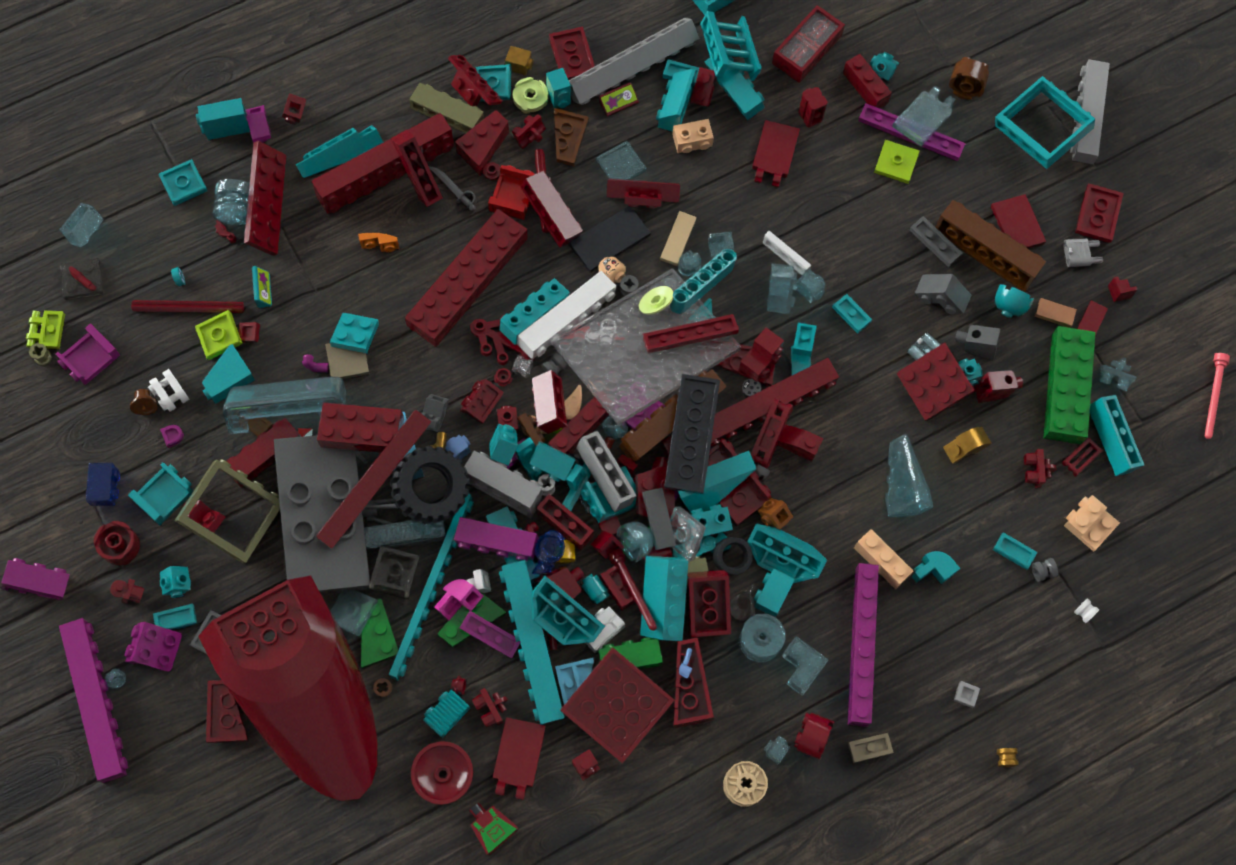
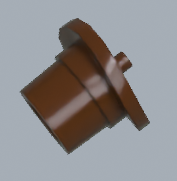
M147 389L137 390L134 393V400L130 403L131 412L138 415H151L157 411L158 407L156 400L151 397V392Z

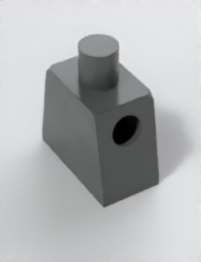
M970 325L968 333L957 331L955 342L964 343L966 353L994 360L1000 329Z

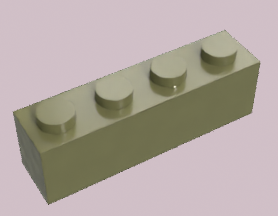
M419 83L409 99L411 109L428 117L441 113L450 127L465 134L484 120V114L480 108L472 107L461 99L452 98L446 92H439L428 84Z

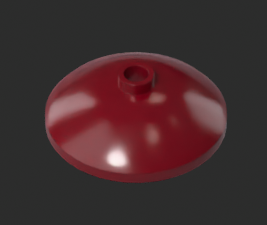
M435 742L424 747L415 757L411 768V780L416 792L424 800L438 805L450 804L459 800L468 791L473 779V766L468 754L460 746L451 742ZM442 771L447 772L445 778H440L439 776Z

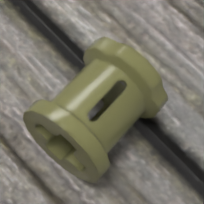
M36 343L31 346L29 354L38 365L45 366L51 362L52 354L43 344Z

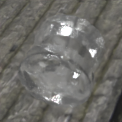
M518 355L513 364L512 372L520 373L522 377L527 378L534 361L531 359L526 360L522 355Z

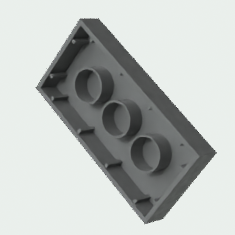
M317 435L274 439L287 580L311 575L321 595L369 590L370 581L362 511L333 548H330L316 537L359 482L355 450L321 447L317 441Z

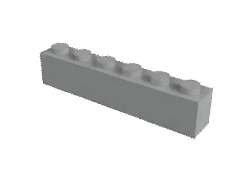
M1088 59L1086 65L1081 68L1080 76H1082V81H1080L1078 87L1080 96H1078L1077 102L1081 105V108L1086 112H1090L1091 116L1095 118V125L1093 130L1070 149V153H1073V161L1094 164L1099 155L1110 63ZM1074 119V122H1077V123H1076V127H1074V129H1073V133H1074L1075 131H1077V130L1082 126V125H1081L1078 121H1076L1075 119Z

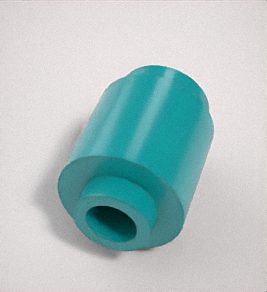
M590 574L582 580L584 584L581 587L592 602L595 601L596 604H599L609 596L607 587L598 575L593 576Z

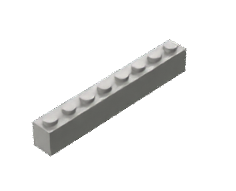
M683 18L569 80L573 102L581 105L586 104L590 101V98L603 95L608 88H615L621 84V81L632 79L636 76V73L650 69L652 64L661 63L665 60V57L676 55L680 52V49L694 45V41L700 38L692 19Z

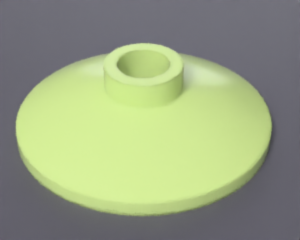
M660 286L647 292L639 302L640 311L650 315L665 309L673 300L672 289L667 286Z

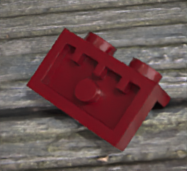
M487 379L478 380L472 387L473 392L471 395L466 396L461 403L462 408L460 411L468 413L479 423H484L504 393Z

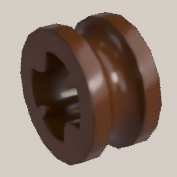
M385 678L378 679L374 683V692L380 697L388 696L392 692L391 682ZM386 682L388 684L386 686L388 688L387 692L382 691L379 693L378 690L380 688L378 685Z

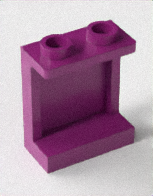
M91 323L85 328L88 332L63 354L56 353L59 358L57 362L64 370L69 368L71 371L69 375L76 382L81 381L84 385L120 356L111 343Z

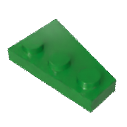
M481 593L483 598L471 611L490 623L507 614L483 593ZM464 606L459 608L437 634L453 648L471 637L470 634L459 629L470 611Z
M381 598L362 605V669L394 658L398 653V647Z

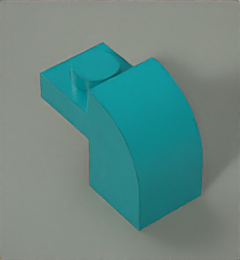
M934 551L927 553L921 559L923 562L914 568L915 573L912 575V579L917 583L932 572L940 584L956 574L960 567L946 553Z

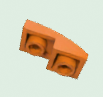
M382 233L358 234L362 248L372 249L380 245L381 252H392L395 249H399L397 237Z

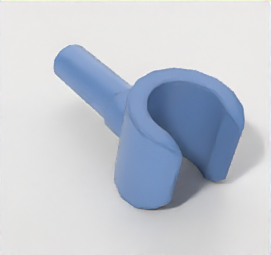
M690 648L687 649L685 659L679 668V674L685 678H688L692 671V668L687 666L692 653Z

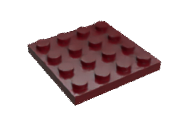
M612 647L562 706L560 711L623 763L674 702V699Z

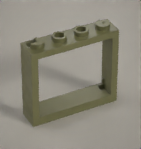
M215 460L178 514L175 522L239 562L246 563L280 510L279 495L272 491L270 493L263 489L264 486L257 481L251 482L247 479L248 476L240 470L234 471L230 468L231 464L225 460ZM218 469L273 504L270 512L244 552L187 517Z

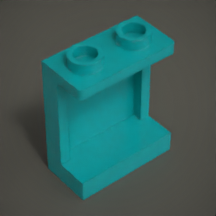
M165 463L160 464L162 469L138 492L133 490L128 494L159 526L193 493V490L190 488L192 484L185 477L181 479L177 476L178 471L171 464L167 466Z
M626 466L621 467L620 469L636 494V485ZM587 481L581 489L582 498L588 502L590 512L594 518L596 517L598 523L636 508L635 497L630 506L614 513L597 482L590 484Z

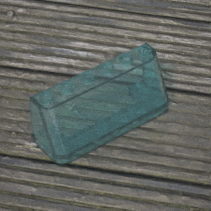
M333 376L233 387L229 390L223 406V416L228 433L249 432L247 419L321 412L323 403L345 404L344 381L339 377Z

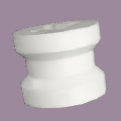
M1087 598L1074 613L1080 615L1083 621L1087 623L1099 609L1092 606L1091 601Z

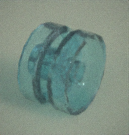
M757 614L750 617L745 622L739 636V645L742 652L749 659L756 662H767L774 659L784 645L785 629L782 623L772 615ZM761 635L765 637L764 640L760 639Z

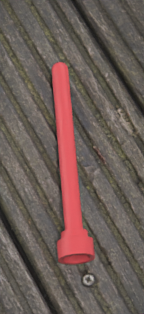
M1216 353L1214 355L1213 363L1215 364L1216 372L1204 435L1206 439H1211L1213 436L1223 372L1230 361V356L1225 353Z

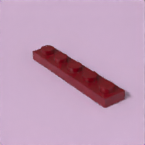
M734 314L644 333L642 338L649 354L738 334L739 328Z

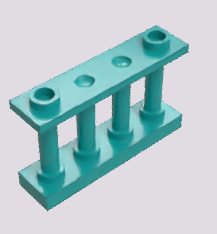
M707 11L700 25L716 77H723L726 70L735 69L748 71L750 80L754 81L761 72V64L759 63L745 16H742L736 25L717 22L714 12ZM719 30L734 31L737 37L721 35ZM723 43L738 44L741 50L725 48ZM727 56L744 58L745 63L731 62Z

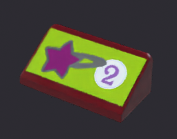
M631 83L599 96V104L607 117L639 103Z

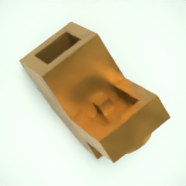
M976 427L958 435L955 440L943 448L953 464L969 454L978 453L992 443L983 427Z

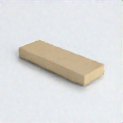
M679 211L660 257L661 261L678 266L697 217Z

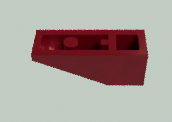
M785 425L777 445L813 462L823 438L807 430Z

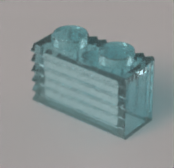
M80 203L77 206L78 208L73 211V214L62 225V228H59L72 245L80 248L88 243L90 236L100 228V224L104 220L93 206L85 203Z

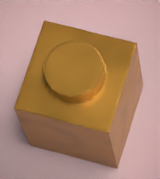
M510 46L505 59V65L510 64L512 72L526 75L528 69L531 70L534 60L531 59V51Z

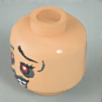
M606 257L598 266L599 272L602 271L614 284L620 283L621 279L625 276L626 267L616 257Z

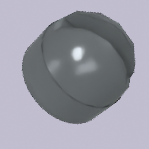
M756 465L757 469L755 472L759 477L758 480H765L770 470Z

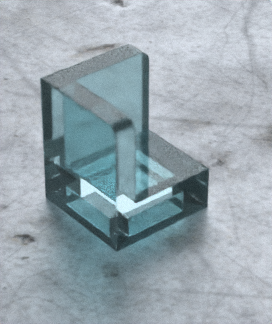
M731 231L709 234L708 245L711 258H714L724 249L734 251Z

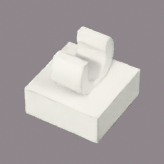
M481 569L473 571L474 578L468 579L467 582L482 593L491 592L488 572Z

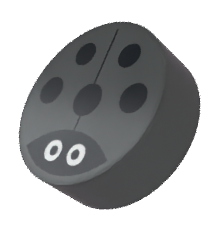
M748 379L743 383L742 393L746 398L761 391L760 383L754 379Z

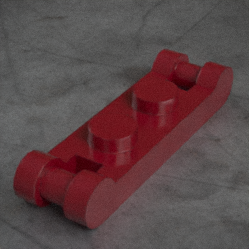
M777 398L773 400L751 453L754 463H758L768 469L786 422L792 413L793 405L781 403V400ZM777 410L783 411L781 417L776 415ZM760 451L765 452L764 458L759 456Z

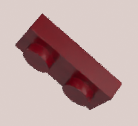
M699 68L691 103L709 107L717 79L714 70Z

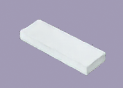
M770 231L765 234L763 240L765 246L803 277L809 273L811 264Z

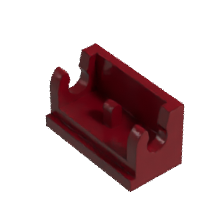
M617 565L600 574V579L621 611L635 603Z

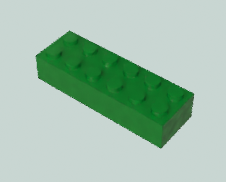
M1058 326L1052 334L1043 439L1082 444L1088 438L1096 332Z

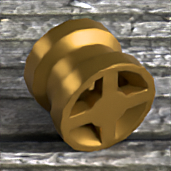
M1017 748L997 749L1000 759L998 767L1019 766V762L1016 760Z

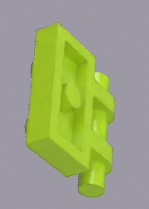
M44 310L43 317H40L39 311H33L32 317L29 318L30 329L29 333L26 334V347L31 348L35 342L39 341L47 349H60L65 313L63 311ZM42 325L41 332L37 333L38 326Z

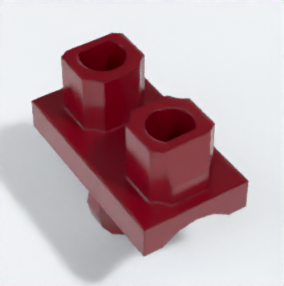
M538 114L535 117L530 115L526 117L523 128L515 127L512 130L514 138L522 149L534 140L536 142L542 141L541 133L546 128L542 123V117Z
M1037 449L1035 453H1026L1023 457L1024 465L1034 467V471L1025 472V483L1035 484V488H1041V484L1046 483V478H1051V472L1057 470L1056 465L1050 464V459H1044L1043 449Z
M129 579L128 584L123 580H117L112 583L110 592L116 598L123 597L121 603L127 604L128 600L140 603L145 588L134 585L135 580Z
M484 688L480 690L481 694L476 696L472 702L477 711L485 706L490 710V712L481 716L485 727L494 724L499 726L503 722L496 708L499 707L501 713L505 712L507 709L504 703L508 701V698L506 696L500 698L498 692L492 695L495 700L492 702L487 690Z

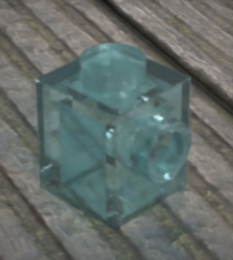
M809 269L797 280L795 289L811 303L814 299L818 300L823 296L826 283L820 275H816Z

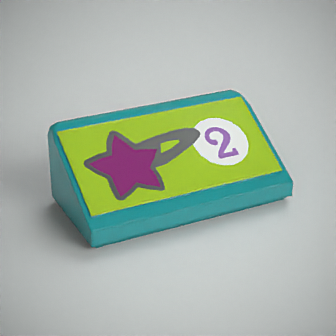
M253 266L254 301L258 308L272 306L270 273L257 266Z

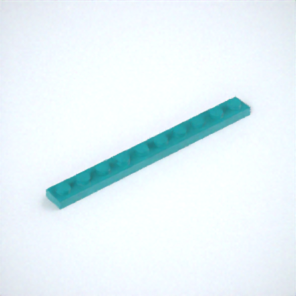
M471 494L465 497L464 505L460 507L453 517L389 672L390 678L398 681L400 676L403 677L406 672L407 665L405 663L407 658H411L415 649L413 646L414 641L419 639L422 633L421 624L429 616L430 610L428 607L430 602H434L436 599L437 591L435 590L437 585L442 584L445 573H443L444 568L449 566L452 559L451 551L458 545L454 541L459 518H465L467 512L471 513L474 502L472 501Z

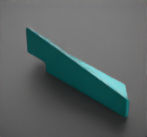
M372 125L360 133L351 128L306 153L303 156L304 160L297 163L296 167L301 176L305 178L348 162L384 142L377 129Z

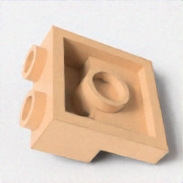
M1092 495L1089 498L1085 496L1078 504L1080 508L1077 511L1073 509L1066 517L1068 521L1064 526L1094 552L1120 522L1106 511L1107 507Z

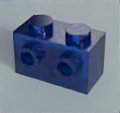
M89 463L86 501L91 506H115V499H118L119 496L116 484L120 479V471L113 463Z

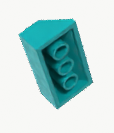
M646 556L643 600L657 625V629L651 631L643 615H641V636L660 640L683 641L688 560L686 558Z

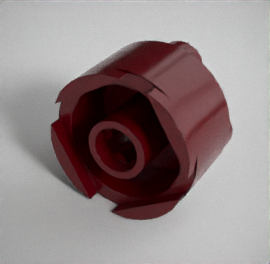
M112 521L97 530L94 536V545L97 553L112 565H128L139 552L140 539L127 524L120 521Z
M812 712L811 714L806 713L802 722L803 733L798 732L794 747L797 748V751L820 760L835 721Z

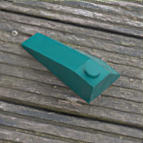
M750 451L708 466L703 494L678 491L690 513L692 510L701 508L703 512L710 511V506L718 504L757 469Z

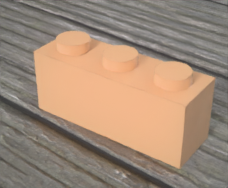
M872 529L854 547L869 564L879 565L878 572L895 589L913 573V570Z

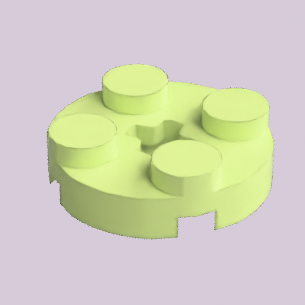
M528 77L516 83L512 93L513 102L523 113L536 112L547 105L548 89L544 82ZM528 92L535 94L532 98L527 97Z

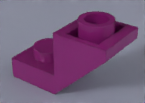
M265 106L246 109L253 143L256 141L266 142L271 138V131L266 118Z

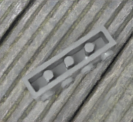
M596 431L582 437L576 448L614 513L630 506L636 494L599 432Z

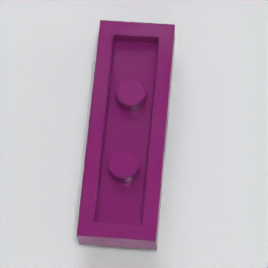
M471 611L468 612L459 629L509 658L513 657L520 645V641L516 642L513 635Z

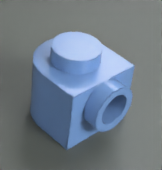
M460 435L456 438L452 437L446 442L445 450L454 453L453 457L456 459L459 457L461 460L471 452L469 448L470 442L464 435L462 437Z

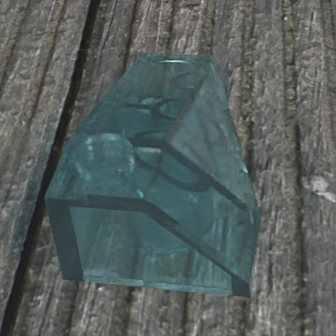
M904 434L891 441L889 447L888 464L890 465V476H887L889 488L888 493L885 495L889 517L919 515L934 507L929 487L908 435Z

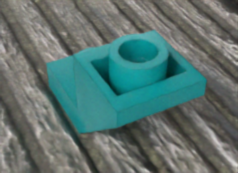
M529 437L518 445L515 453L530 479L537 482L542 475L549 473L545 471L539 473L531 469L532 465L529 464V460L536 447Z

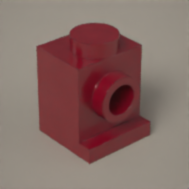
M289 93L282 114L287 123L295 124L300 122L307 99ZM294 109L296 111V114L290 112V110Z
M590 749L572 760L573 766L583 781L600 770L598 762Z

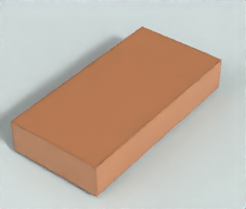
M1040 298L1034 317L1071 328L1077 309Z

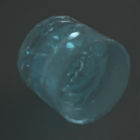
M225 179L217 182L215 186L214 198L216 200L213 205V217L226 224H246L250 184L236 179Z

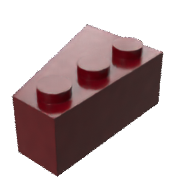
M495 110L455 141L456 152L479 176L483 173L484 166L491 161L493 154L508 135V121Z

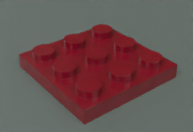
M946 343L941 344L897 372L898 377L925 421H928L975 392V389Z

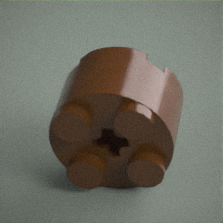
M963 57L961 61L955 64L949 82V87L953 89V94L967 100L978 96L977 98L981 97L989 77V66L986 63H981L969 57Z

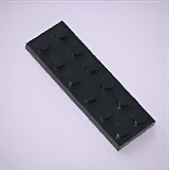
M687 374L681 375L664 485L666 489L697 494L704 493L720 385L719 379Z

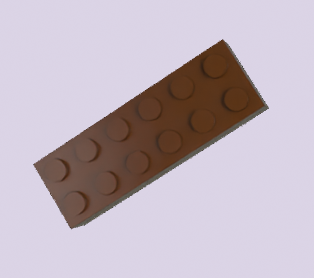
M954 200L944 210L936 224V228L958 249L1023 292L1027 291L1046 263L1040 255L1034 254L1025 245L1016 242L1010 235L1001 232L992 223L986 222L977 213L971 212L962 203Z
M713 369L708 373L704 370L698 375L700 377L719 379L718 394L727 387ZM677 393L664 403L665 408L661 405L650 415L651 419L646 417L635 427L636 431L632 429L620 439L622 443L619 445V448L628 458L636 462L673 432L678 400Z

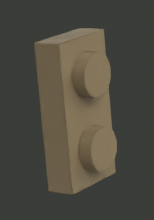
M888 733L848 743L853 763L894 753Z

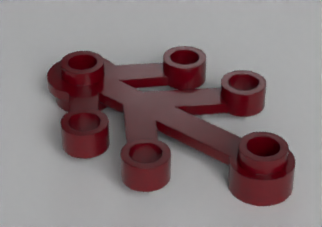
M504 315L494 321L486 322L483 319H476L471 323V333L479 338L481 354L483 356H490L492 354V346L488 344L486 338L488 336L493 339L497 352V362L500 365L508 363V354L504 352L503 345L520 353L521 359L526 363H531L535 360V358L531 359L517 344L514 345L501 331L495 332L492 330L500 327V320ZM488 348L489 351L485 352L483 351V349ZM500 357H505L506 359H505V360H500L499 358H500Z

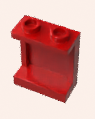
M501 165L500 176L493 197L490 196L488 202L489 211L495 212L499 209L510 217L524 220L530 201L522 191L521 185L526 178L535 175V173L530 170H519L511 165Z

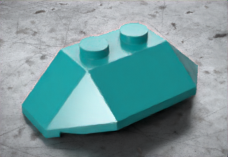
M756 524L747 541L760 567L770 572L776 569L795 579L793 583L818 578L827 562V559L812 545L775 527Z
M544 576L532 591L533 621L562 645L594 642L605 628L604 624L548 577Z

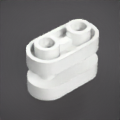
M168 369L163 372L165 376L163 380L158 381L156 377L149 381L151 385L148 388L154 396L158 394L161 399L158 403L163 410L168 409L171 412L176 408L174 402L180 399L182 403H185L190 399ZM169 384L175 391L171 396H168L164 390V387Z

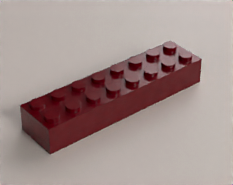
M441 113L408 129L415 136L426 162L434 160L436 156L442 153L449 152L454 147L452 129ZM391 139L313 179L312 184L317 199L326 213L329 214L337 212L346 204L355 202L357 198L363 195L370 194L374 189L387 185L389 181L402 177L406 170Z
M497 209L405 317L407 327L437 347L528 239L527 228Z

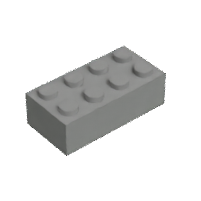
M474 451L464 466L468 472L466 473V478H469L470 485L530 519L534 515L537 506L543 500L542 488L539 483L534 480L528 481L523 478L524 476L520 472L515 470L512 472L507 469L505 464L490 460V457L484 452L478 453Z

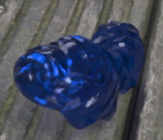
M550 530L538 538L535 545V553L539 563L533 569L532 574H545L553 570L554 563L561 559L565 551L562 534L555 530Z

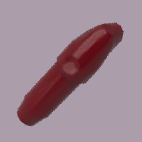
M72 266L69 267V272L73 278L89 290H96V286L80 271Z

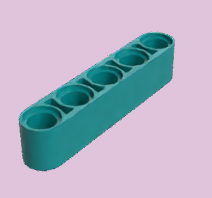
M731 249L722 250L673 293V300L670 303V310L676 314L684 313L732 272L737 258L736 253Z

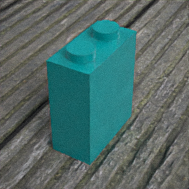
M241 98L197 106L199 114H196L197 123L200 125L202 134H206L208 140L250 132L247 112Z

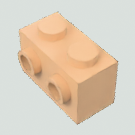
M709 119L673 126L672 135L677 153H689L692 150H705L712 147L714 137Z

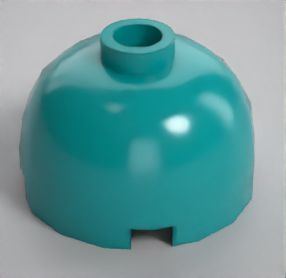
M1000 284L995 295V304L1002 311L1001 315L1008 318L1024 315L1030 309L1034 298H1030L1029 294L1013 287L1010 290L1005 289L1006 285Z

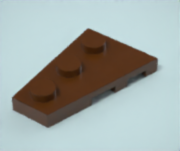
M554 108L557 162L574 166L589 117Z

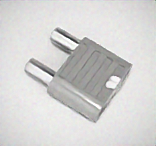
M1087 238L1064 240L1063 246L1067 266L1080 267L1091 266L1092 263H1102V257H1091L1089 248L1098 247L1100 241H1088Z

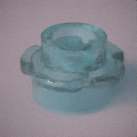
M116 668L107 673L105 680L109 687L120 688L126 681V675L124 671Z

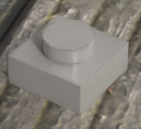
M960 681L953 701L973 708L980 688Z

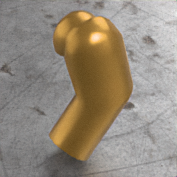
M438 432L436 443L430 446L432 448L442 447L444 451L447 434Z

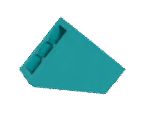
M233 344L228 346L202 382L205 387L202 390L208 400L212 398L215 404L255 381L252 373Z

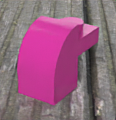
M454 580L443 588L446 594L434 608L447 620H450L461 606L472 611L483 598V595L466 580Z

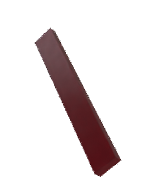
M416 409L413 411L316 535L318 539L330 548L336 545L429 426L431 421Z

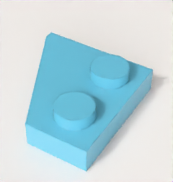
M593 658L555 666L564 704L591 673L594 663Z

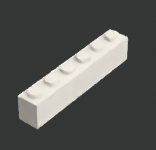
M600 271L519 334L517 345L531 359H534L536 356L540 357L545 353L546 348L557 344L561 336L569 334L575 325L583 323L592 312H597L604 302L611 301L615 297L616 285Z

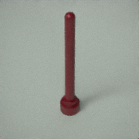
M613 550L609 553L608 558L613 565L618 566L649 629L655 631L657 625L625 565L626 556L623 550Z

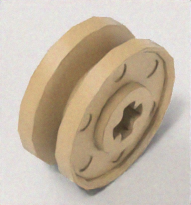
M741 761L734 764L728 770L723 780V790L726 797L733 804L740 807H750L758 803L764 797L768 788V779L764 770L759 765L750 761ZM747 780L749 781V783H750V784L748 785L749 789H748L747 787H744V788H743V787L741 786V784L743 783V781H744V782H746Z

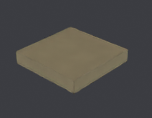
M330 343L325 344L332 381L370 374L366 353L331 347Z

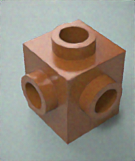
M771 498L758 510L762 516L761 521L766 526L781 529L793 518L788 506L782 500L779 501Z

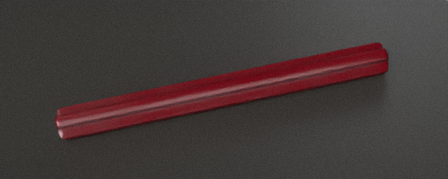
M133 300L131 303L133 311L223 313L229 310L231 313H243L245 308L243 302Z

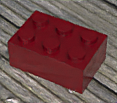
M725 570L688 573L686 599L687 624L690 636L701 637L731 634L730 588L727 572Z

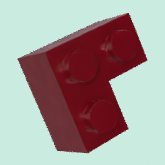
M765 327L754 340L752 349L741 360L739 369L756 382L760 377L765 378L770 371L769 367L771 364L775 365L780 360V354L784 350L782 348L784 340Z

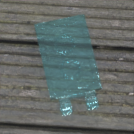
M934 86L929 93L923 91L895 120L892 127L919 146H922L952 114V104L956 99L949 96L943 103L940 102L937 98L941 89Z

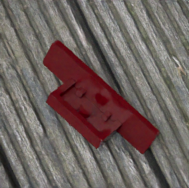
M449 56L448 60L457 69L451 85L470 106L477 107L481 97L488 105L502 103L503 100L498 96V93L488 85L487 81L478 74L477 70L469 64L464 56Z
M608 179L607 197L624 198V204H628L630 207L645 205L647 208H657V206L661 207L662 201L679 202L680 184Z

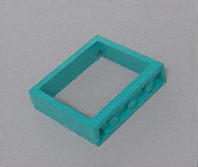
M1043 76L995 116V126L1046 169L1093 130L1095 125V118L1091 116L1090 112H1086L1077 101L1070 99L1066 92L1060 91L1052 81L1049 82ZM1041 92L1082 125L1051 153L1010 120Z

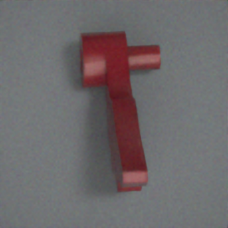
M218 218L215 225L216 233L220 237H227L230 243H235L237 237L233 233L228 232L227 228Z

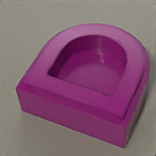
M169 425L160 429L168 448L179 444L183 440L184 433L177 425Z

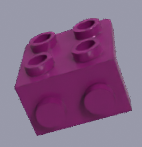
M147 622L135 625L131 633V637H133L131 645H128L125 651V656L127 657L125 662L131 664L139 663L166 672L170 671L181 641V633Z

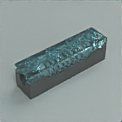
M410 520L364 528L365 543L369 553L444 541L446 537L444 520L435 524H422L420 521L414 522Z

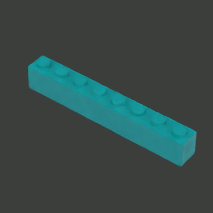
M523 560L503 565L499 575L501 583H506L507 590L504 591L506 603H511L512 610L508 612L511 622L516 624L517 629L513 630L516 642L520 641L522 649L518 650L521 662L525 661L527 668L523 670L526 681H530L532 688L528 689L530 701L535 700L536 709H533L535 721H540V724L563 719L564 714L560 711L562 706L541 626L533 621V590L526 562Z

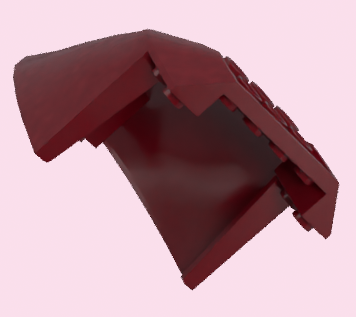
M312 576L289 579L212 620L198 637L216 673L282 762L304 783L324 796L340 801L361 799L372 785L377 768L378 741L374 715L357 661L342 629L331 614ZM270 631L274 632L275 638L270 642H266L264 640L265 634Z

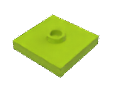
M885 140L874 173L909 184L919 150Z
M229 310L195 326L208 360L223 354L231 344L234 347L243 344L232 313Z

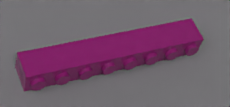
M859 563L855 569L848 725L868 727L872 723L879 565Z
M83 618L60 625L59 629L97 781L105 783L126 776L128 763L126 758L122 757L121 749H123V743L121 738L117 737V721L115 718H112L111 710H113V704L111 699L107 698L106 691H108V685L106 680L102 678L103 665L96 653H99L97 643L93 642L92 634H94L93 626Z

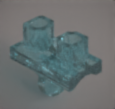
M1121 358L1119 362L1112 360L1111 365L1117 367L1116 369L1106 365H1101L1099 369L1101 371L1099 382L1110 385L1113 376L1117 377L1119 381L1116 388L1127 391L1137 377L1122 372V370L1129 372L1131 366L1125 365V358Z

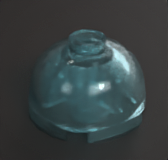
M629 522L617 529V538L621 537V544L624 546L623 552L629 560L639 562L651 553L654 539L651 529L640 522Z

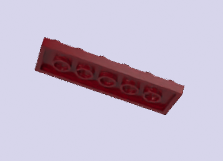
M256 141L253 143L244 243L274 256L278 254L286 154L260 141Z

